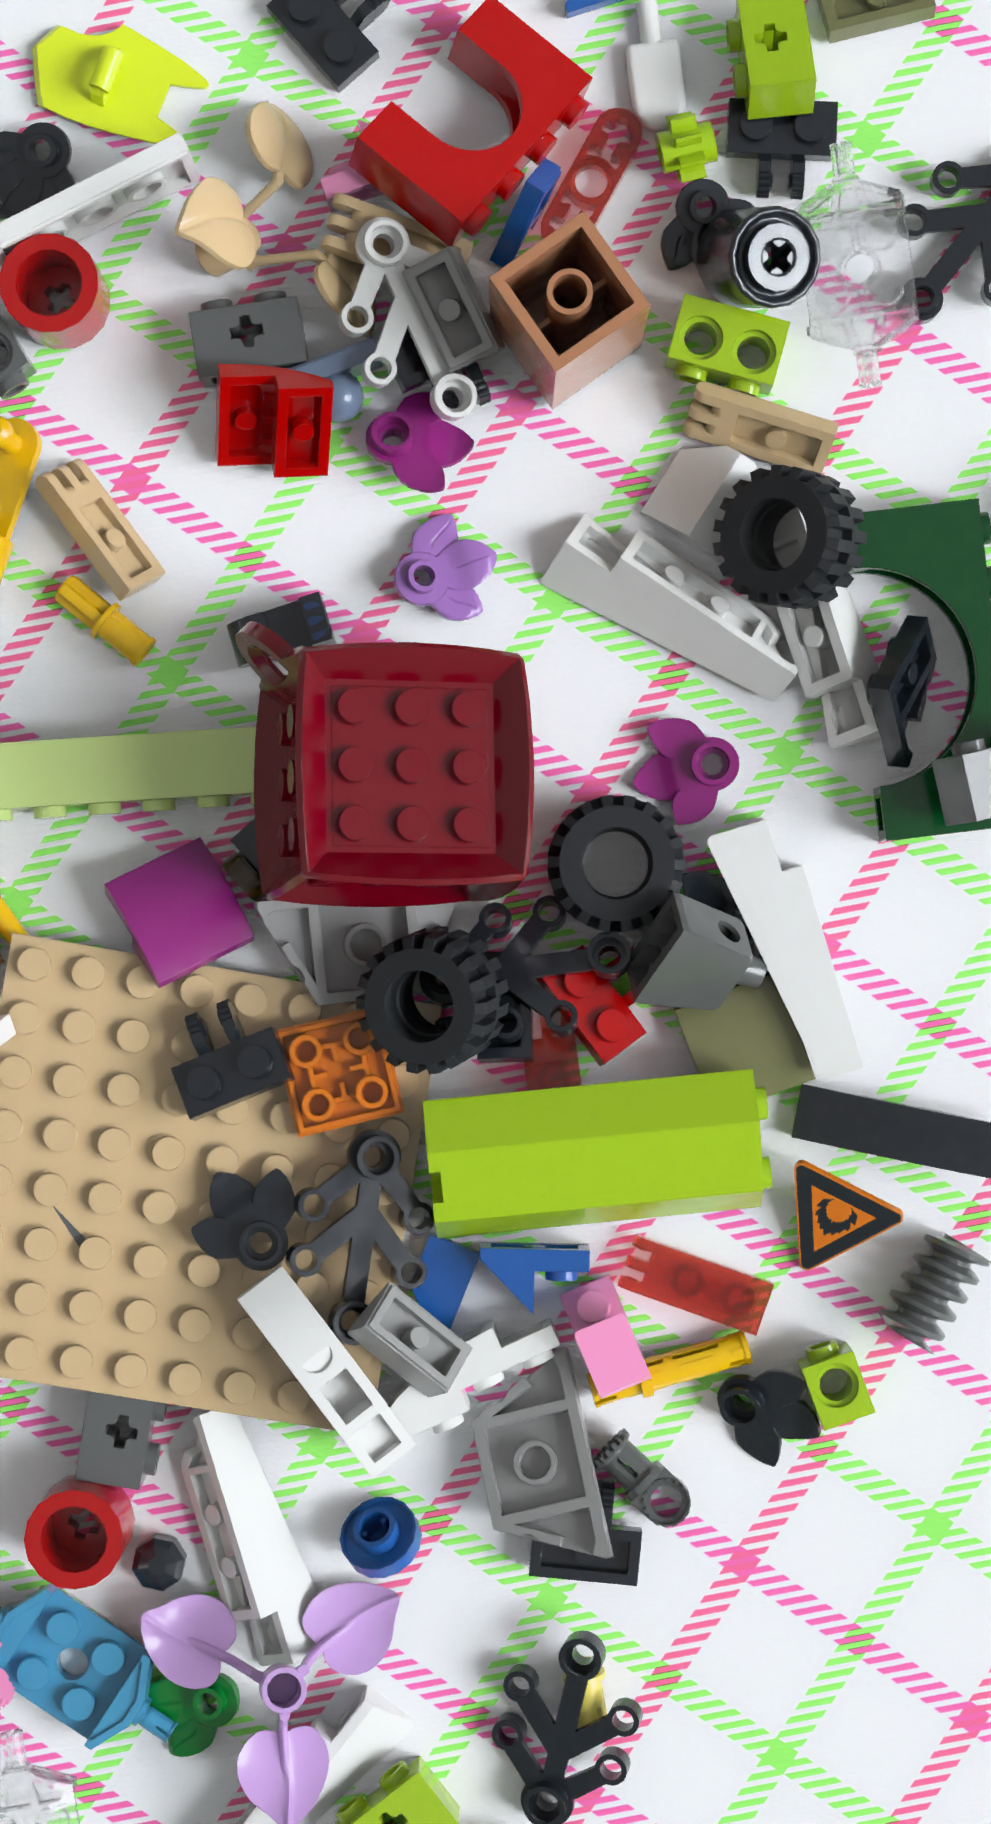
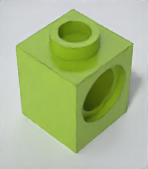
M835 1339L819 1342L805 1350L807 1357L796 1360L802 1379L806 1382L805 1387L813 1409L824 1431L876 1412L855 1354L847 1342L837 1345ZM834 1368L846 1371L847 1382L842 1390L832 1394L820 1390V1380L826 1371Z

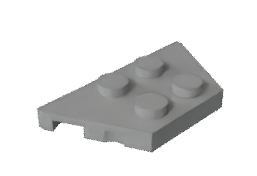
M268 900L254 902V908L315 1005L319 1006L356 1001L357 996L365 993V989L357 985L361 974L371 970L366 964L373 955L382 952V947L415 931L424 928L429 930L436 926H448L456 903L400 907H344ZM418 971L414 979L413 994L424 993L419 981L420 971Z
M563 1347L553 1352L554 1357L548 1360L528 1378L523 1377L507 1391L506 1397L499 1403L490 1405L471 1421L493 1530L607 1559L614 1557L571 1356L569 1350Z

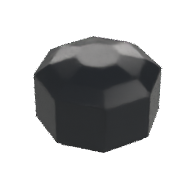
M155 1533L137 1546L132 1571L142 1587L164 1591L181 1580L187 1554L176 1537Z

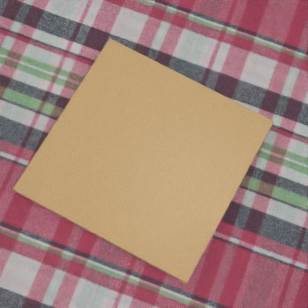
M12 933L0 1000V1015L10 1014L16 1032L13 1037L0 1046V1377L335 1430L236 1299L274 1268L257 1271L244 1266L238 1258L216 1259L211 1257L197 1244L191 1228L198 1222L214 1216L210 1207L209 1193L213 1176L217 1172L238 1175L256 1187L265 1175L278 1168L288 1178L294 1196H296L303 1188L318 1187L346 1165V1153L350 1142L359 1133L370 1129L385 1131L395 1138L401 1150V1162L398 1172L412 1189L424 1119L422 1101H427L431 1074H428L427 1069L418 1074L406 1072V1062L396 1067L394 1066L404 1113L300 1138L297 1136L285 1084L199 1120H190L171 1071L172 1067L199 1057L189 1036L185 1016L195 1012L200 1014L207 1024L212 1044L216 1050L231 1043L218 1019L216 1008L217 1003L229 999L236 1009L246 1037L271 1026L279 1030L359 1011L360 1009H356V1001L318 1006L315 1005L300 981L206 965L158 988L135 953ZM414 1001L420 1014L428 1022L436 1025L435 1021L441 1018L442 1006ZM376 1146L370 1147L365 1152L364 1160L369 1167L376 1165L380 1160V1151ZM358 1184L332 1202L328 1214L320 1221H307L299 1217L295 1212L285 1227L289 1242L288 1249L297 1242H310L354 1207ZM381 1187L378 1209L403 1242L405 1230L401 1227L398 1219L400 1209ZM316 1194L310 1195L305 1199L303 1204L305 1212L310 1215L318 1211L320 1199ZM54 1207L86 1238L80 1247ZM258 1232L251 1237L250 1245L254 1251L264 1253L270 1249L272 1240L268 1234ZM350 1239L325 1258L318 1272L312 1276L302 1277L290 1271L286 1264V1255L278 1264L282 1265L327 1325L330 1310L342 1299ZM374 1241L365 1304L367 1305L371 1303L387 1283L396 1284L391 1277V1264ZM308 1249L302 1250L297 1254L295 1259L297 1267L305 1269L311 1264L312 1254ZM354 1310L347 1311L342 1315L341 1326L344 1330L350 1329L357 1319ZM340 1341L378 1391L382 1361L362 1345H348Z

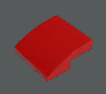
M218 364L215 433L217 466L271 464L274 478L328 476L334 392L332 380L280 367L251 364Z

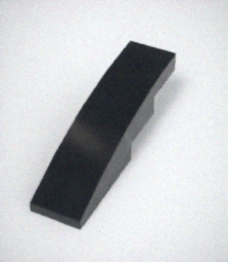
M801 1084L792 1138L991 1179L990 1121Z

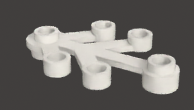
M387 217L373 218L361 227L356 236V254L364 266L351 302L347 303L339 313L338 325L341 331L350 337H360L372 327L374 313L371 306L384 277L393 295V301L375 351L362 364L361 375L363 380L373 388H383L395 378L397 374L395 360L406 329H408L433 384L430 392L431 408L443 420H460L468 415L476 405V387L465 375L449 372L401 273L406 268L408 269L434 254L411 245L407 231L396 220ZM377 238L385 239L390 245V254L386 256L379 255L373 248V240ZM357 310L361 312L365 318L364 326L356 328L350 325L347 319L348 311ZM373 361H380L386 365L388 369L387 378L378 379L373 376L370 370ZM450 390L457 394L459 398L458 408L451 409L445 406L442 400L444 391Z

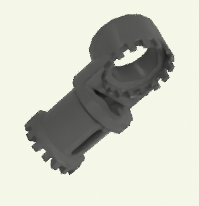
M623 1428L613 1436L612 1440L610 1439L607 1442L610 1446L609 1449L603 1446L602 1451L598 1452L597 1456L593 1459L594 1467L596 1469H605L626 1490L624 1496L649 1520L654 1522L655 1525L665 1528L677 1526L678 1523L684 1521L690 1512L691 1499L687 1486L681 1479L668 1471L658 1460L651 1462L628 1440L630 1433ZM619 1457L622 1458L635 1472H633L627 1465H625L619 1459ZM661 1486H672L682 1496L680 1508L671 1515H661L651 1506V1496Z

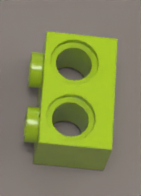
M685 293L665 368L675 370L673 376L687 383L697 385V383L706 382V379L727 384L728 389L757 398L759 393L769 395L775 382L791 322ZM694 331L704 332L711 337L714 349L704 355L694 354L686 347L684 338ZM743 346H756L763 351L766 364L758 369L746 368L740 363L737 351Z

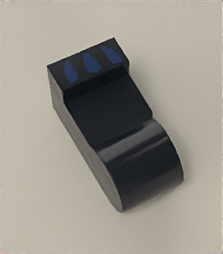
M320 592L300 597L297 601L229 623L226 627L238 667H250L241 654L235 640V635L250 621L260 623L271 629L293 648L298 646L309 647L336 644ZM266 653L267 656L271 659V661L275 660L272 656Z

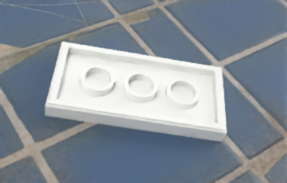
M181 132L1 221L0 265L3 266L6 256L19 242L33 235L57 233L80 242L199 182L201 177Z

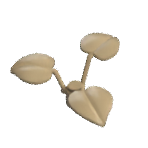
M268 100L260 102L248 111L245 132L249 146L257 160L263 167L273 172L271 181L243 208L236 192L223 180L215 177L204 179L192 189L186 198L178 217L174 234L195 243V251L200 264L214 277H220L233 269L241 270L246 268L248 271H252L259 266L313 261L317 264L313 271L315 284L327 304L339 315L344 306L351 302L364 265L327 251L324 254L319 249L260 256L256 254L261 246V237L256 226L247 218L281 187L284 180L292 188L301 190L308 185L313 172L311 151L307 140L297 124L283 110L269 103ZM374 299L371 306L374 313V322L372 327L363 335L366 338L371 337V334L374 332L376 299ZM357 310L348 311L347 319L350 325L356 328L363 327L365 324L363 314Z

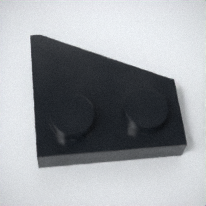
M906 616L896 637L893 636L889 640L886 655L877 672L870 675L867 683V701L869 705H873L888 766L908 768L912 760L913 752L908 747L905 732L908 721L921 722L927 689L931 683L937 660L928 617Z

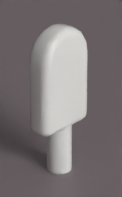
M641 0L636 3L640 43L628 45L625 50L631 106L635 120L642 128L657 133L668 130L667 116L685 112L686 96L679 43L675 39L662 40L657 1Z

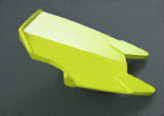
M124 24L116 30L103 35L81 34L66 27L56 25L32 47L35 91L39 107L85 126L147 143L156 144L177 133L158 118L170 86L206 90L209 87L208 81L183 60Z

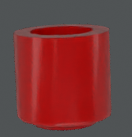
M57 233L36 234L19 242L6 256L0 272V296L8 313L34 341L53 349H74L91 341L104 327L110 311V291L108 285L89 252L74 239ZM66 288H70L69 296L74 304L70 309L62 307L58 310L57 314L53 313L54 304L49 299V295L53 291L62 294Z
M74 1474L66 1476L52 1486L36 1506L26 1524L24 1545L28 1561L40 1577L56 1587L76 1590L93 1586L112 1572L132 1539L135 1516L131 1500L122 1487L74 1480ZM85 1509L94 1514L93 1521L100 1524V1529L92 1527L87 1535L78 1532L79 1522L72 1519V1514L81 1515Z

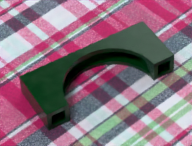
M979 498L863 512L865 521L857 525L859 531L867 532V544L858 545L857 555L864 556L861 568L851 567L849 574L882 576L902 582L919 591L932 601L947 617L960 640L965 655L968 688L964 712L952 739L935 760L953 756L951 745L984 738L986 748L991 747V566L986 564L984 545L991 543V523L988 512H980ZM932 762L915 775L901 782L873 789L879 842L991 829V818L957 825H945Z

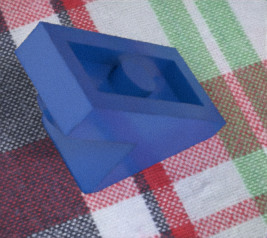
M481 1242L480 1260L534 1314L535 1271H544L545 1279L550 1281H576L578 1272L589 1273L590 1249L588 1244Z

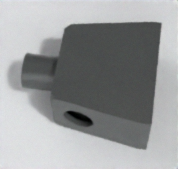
M672 892L632 951V961L627 971L633 999L636 1003L714 1010L721 1006L736 984L758 988L765 978L766 964L761 956L752 954L744 924L738 918L680 893Z

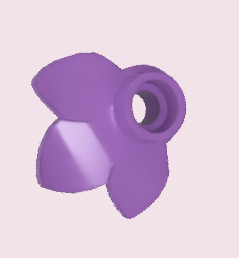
M441 514L432 517L421 524L413 533L411 554L405 556L399 562L394 572L395 589L399 596L407 603L419 607L430 605L444 619L451 621L471 619L483 612L482 603L473 588L481 584L491 574L496 564L497 554L482 542L470 539L458 540L457 526L453 515ZM415 570H424L429 574L431 579L429 586H421L415 581Z

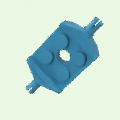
M51 1583L38 1589L14 1606L7 1604L4 1609L0 1606V1641L2 1643L0 1647V1668L5 1670L9 1676L8 1680L13 1682L14 1691L88 1739L84 1746L90 1750L126 1729L130 1724L136 1726L137 1723L161 1739L163 1743H166L178 1722L173 1721L154 1707L149 1706L152 1701L148 1694L154 1662L150 1658L144 1644ZM67 1648L81 1650L88 1659L87 1671L81 1674L68 1673L61 1665V1652Z

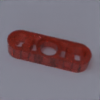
M612 108L603 112L598 117L542 218L540 228L541 240L555 231L551 226L553 222L562 225L570 214L572 204L563 203L565 197H568L576 207L586 211H593L589 218L595 227L597 226L640 148L642 126L637 116L631 111L624 108ZM621 124L627 127L626 138L631 142L627 144L620 141L617 144L610 163L619 164V167L614 169L608 161L601 158L608 142V134L604 130L605 128L615 130ZM591 150H594L599 156L589 155ZM594 169L604 175L607 187L601 195L592 198L586 197L577 190L575 180L582 171Z

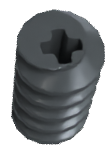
M946 1233L943 1237L929 1234L924 1236V1241L933 1253L930 1256L914 1252L912 1258L922 1270L921 1273L916 1274L903 1271L900 1275L909 1286L910 1291L907 1293L891 1290L889 1295L898 1305V1310L893 1311L880 1308L877 1312L891 1329L933 1355V1351L924 1340L927 1338L943 1341L946 1337L936 1321L941 1320L953 1323L957 1319L956 1314L947 1304L948 1301L966 1304L968 1301L967 1295L959 1286L960 1282L971 1285H978L980 1282L978 1276L971 1269V1264L989 1267L991 1264L990 1260Z

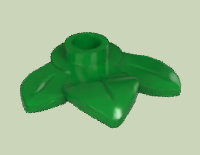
M219 1673L217 1680L211 1686L201 1689L184 1688L165 1677L151 1683L148 1694L152 1698L149 1706L154 1707L173 1721L178 1722L168 1738L169 1753L178 1757L192 1756L208 1748L214 1741L217 1728L233 1719L240 1704L237 1684L231 1677L223 1673ZM205 1693H209L216 1698L217 1709L207 1703Z

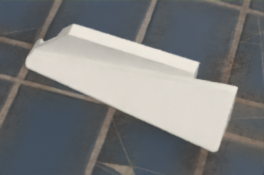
M797 507L783 516L774 533L773 547L775 556L783 568L790 566L800 556L806 542V523ZM838 586L835 587L838 597L830 602L818 601V607L804 609L797 607V609L776 606L794 664L798 669L797 673L806 698L821 696L830 749L834 750L881 738L873 705H869L866 697L869 677L872 673L877 672L878 666L848 588Z
M584 514L541 579L544 587L770 701H775L779 698L798 672L795 664L789 663L779 654L776 644L781 633L774 619L641 530L637 531L629 545L625 547L597 522Z
M766 819L710 836L707 840L708 847L819 1076L826 1079L864 1068L803 865L781 870Z
M209 1410L194 1417L193 1424L196 1427L198 1437L195 1446L184 1451L180 1467L221 1602L228 1607L235 1622L250 1620L259 1666H271L277 1663L294 1664L302 1660L308 1651L317 1644L305 1633L302 1626V1617L307 1605L318 1592L239 1416Z
M369 1685L366 1686L336 1727L319 1715L310 1724V1726L318 1730L326 1743L329 1754V1770L317 1802L299 1824H313L413 1729L414 1720ZM251 1802L235 1824L277 1823Z

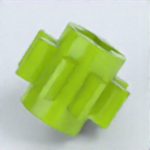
M691 111L667 116L668 130L655 133L656 148L663 174L676 171L678 181L681 180V183L707 178L704 164L718 161L717 145L711 122L707 120L697 123L695 113L692 114Z

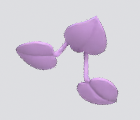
M347 1582L324 1589L310 1601L302 1617V1626L305 1633L317 1644L308 1651L301 1664L296 1668L286 1663H277L268 1667L264 1672L226 1652L235 1641L236 1624L228 1607L212 1596L191 1594L176 1598L161 1606L145 1611L141 1616L140 1625L144 1645L150 1658L167 1679L179 1686L190 1689H201L211 1686L219 1676L221 1661L259 1683V1693L269 1709L278 1713V1732L260 1730L248 1738L238 1755V1780L249 1800L277 1824H299L317 1802L329 1770L328 1749L317 1729L312 1726L301 1725L288 1730L290 1713L297 1710L306 1698L307 1687L303 1677L309 1673L310 1667L322 1652L328 1666L341 1674L359 1675L374 1668L383 1659L391 1644L400 1597L389 1588L369 1582Z

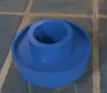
M375 1497L362 1502L350 1512L342 1525L340 1544L342 1553L356 1572L369 1578H386L399 1573L413 1561L420 1548L422 1533L419 1521L404 1502L393 1497Z

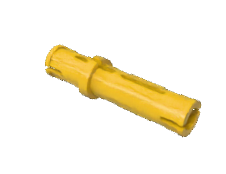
M739 1330L723 1337L644 1358L651 1379L602 1399L598 1394L590 1373L586 1375L595 1407L598 1408L617 1400L641 1394L643 1398L654 1396L655 1390L666 1388L670 1385L687 1382L730 1368L752 1364V1357L743 1330Z

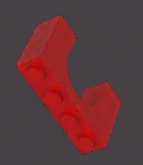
M485 0L463 23L456 33L447 59L499 102L509 122L510 137L501 144L484 150H465L453 147L435 137L410 115L390 101L357 137L348 164L447 246L452 247L465 233L473 238L483 228L493 212L488 207L498 196L504 201L508 200L525 177V174L522 172L524 167L530 161L539 165L557 142L554 134L562 125L569 130L573 128L589 106V102L584 99V96L593 77L498 0Z

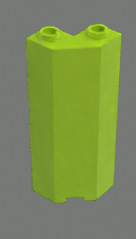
M753 1069L422 1101L437 1238L756 1208L762 1205L764 1189L772 1188L769 1156H762L760 1120L768 1119L767 1095L764 1086L755 1087Z

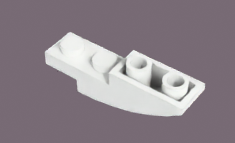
M281 1264L236 1298L372 1479L417 1445Z
M551 1317L501 1339L493 1320L466 1333L460 1338L473 1349L447 1393L427 1397L406 1381L390 1400L388 1407L411 1437L430 1428H433L435 1434H440L458 1426L464 1421L462 1414L470 1411V1399L465 1388L473 1385L475 1392L485 1390L505 1379L502 1372L520 1363L523 1364L525 1369H530L554 1357L552 1349L560 1345V1339Z

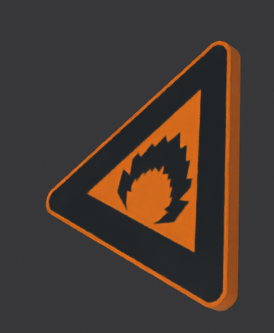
M799 1160L795 1163L794 1180L799 1265L803 1270L809 1271L903 1221V1211L900 1208L805 1160Z

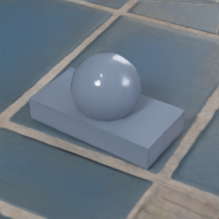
M369 337L289 368L332 380L334 386L332 423L347 422L355 417L362 408L364 394L362 385L357 377L361 375L363 362L374 353L376 343L374 338L371 339ZM373 361L370 370L373 371L383 367L382 362Z

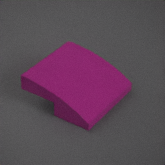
M201 837L104 884L105 895L132 936L133 949L158 988L254 941V934L233 891Z

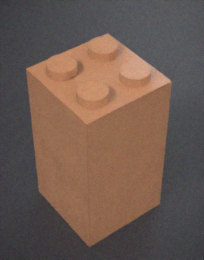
M582 211L489 277L490 315L497 330L551 409H554L641 347L651 305L585 211Z

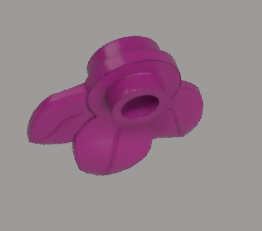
M430 392L411 394L402 400L396 411L385 412L376 417L369 424L365 439L369 454L376 461L385 465H391L400 483L410 489L424 493L443 491L445 489L443 468H448L461 462L474 447V440L467 433L441 420L434 413L430 405ZM395 436L402 443L390 446L384 444L383 440L387 437Z
M667 718L649 724L647 727L648 734L658 754L652 756L637 772L633 780L634 788L652 799L662 801L673 800L672 811L677 825L691 824L704 819L714 809L718 791L729 786L738 774L740 764L735 748L724 739L718 737L706 738L697 725L689 720ZM714 754L720 758L722 768L718 774L710 775L703 770L702 760L706 755Z

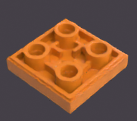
M365 1010L277 1030L295 1080L285 1085L298 1138L405 1112L395 1068L385 1061L389 1053L385 1049L375 1052L369 1042L375 1039L371 1030L362 1032L359 1021L366 1018Z

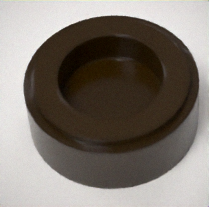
M235 851L221 864L222 867L254 902L262 901L265 896L262 894L259 872L241 852L237 853Z

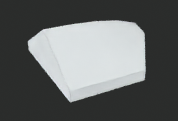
M727 445L681 449L641 510V514L722 564L724 557L714 555L713 543L720 542V532L713 531L715 519L722 521L726 512L719 507L724 497L733 499L736 496L732 487L740 479L751 481L750 472L757 470L756 465L742 453Z

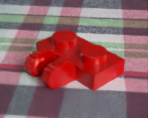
M581 945L580 947L576 948L575 950L585 949V947H584L583 945ZM620 955L605 966L612 967L616 965L620 960ZM593 971L536 978L539 985L557 1000H566L575 1006L579 1017V1024L574 1032L599 1066L609 1062L647 1033L629 1009V1006L635 1003L631 989L620 996L609 979L600 978ZM559 1010L567 1023H569L572 1019L571 1013L566 1010Z

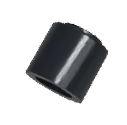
M781 206L747 207L727 210L710 222L701 235L696 254L698 274L706 290L721 303L738 308H777L791 305L806 295L817 278L821 262L819 239L810 222L797 211ZM766 246L771 248L772 257L771 265L767 268L764 266L769 257L765 250Z

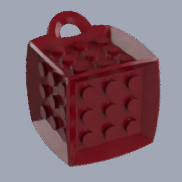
M254 621L248 622L235 635L236 644L241 654L254 672L261 678L255 736L254 815L261 890L268 900L344 907H400L464 901H489L509 894L527 877L533 827L534 751L525 663L518 653L470 646L418 642L344 643L309 647L298 646L293 648L271 629ZM266 653L280 663L288 671V675H284Z

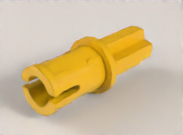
M70 576L58 588L55 595L56 601L91 629V637L96 639L100 636L127 658L134 667L154 647L157 640L154 637H150L120 612L121 605L117 602L111 605L77 576Z

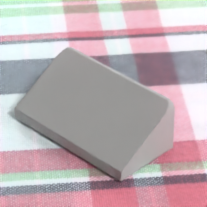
M449 246L401 272L450 373L505 348L497 327L457 247Z
M391 1282L383 1287L348 1331L350 1337L427 1397H434L449 1391L473 1349Z

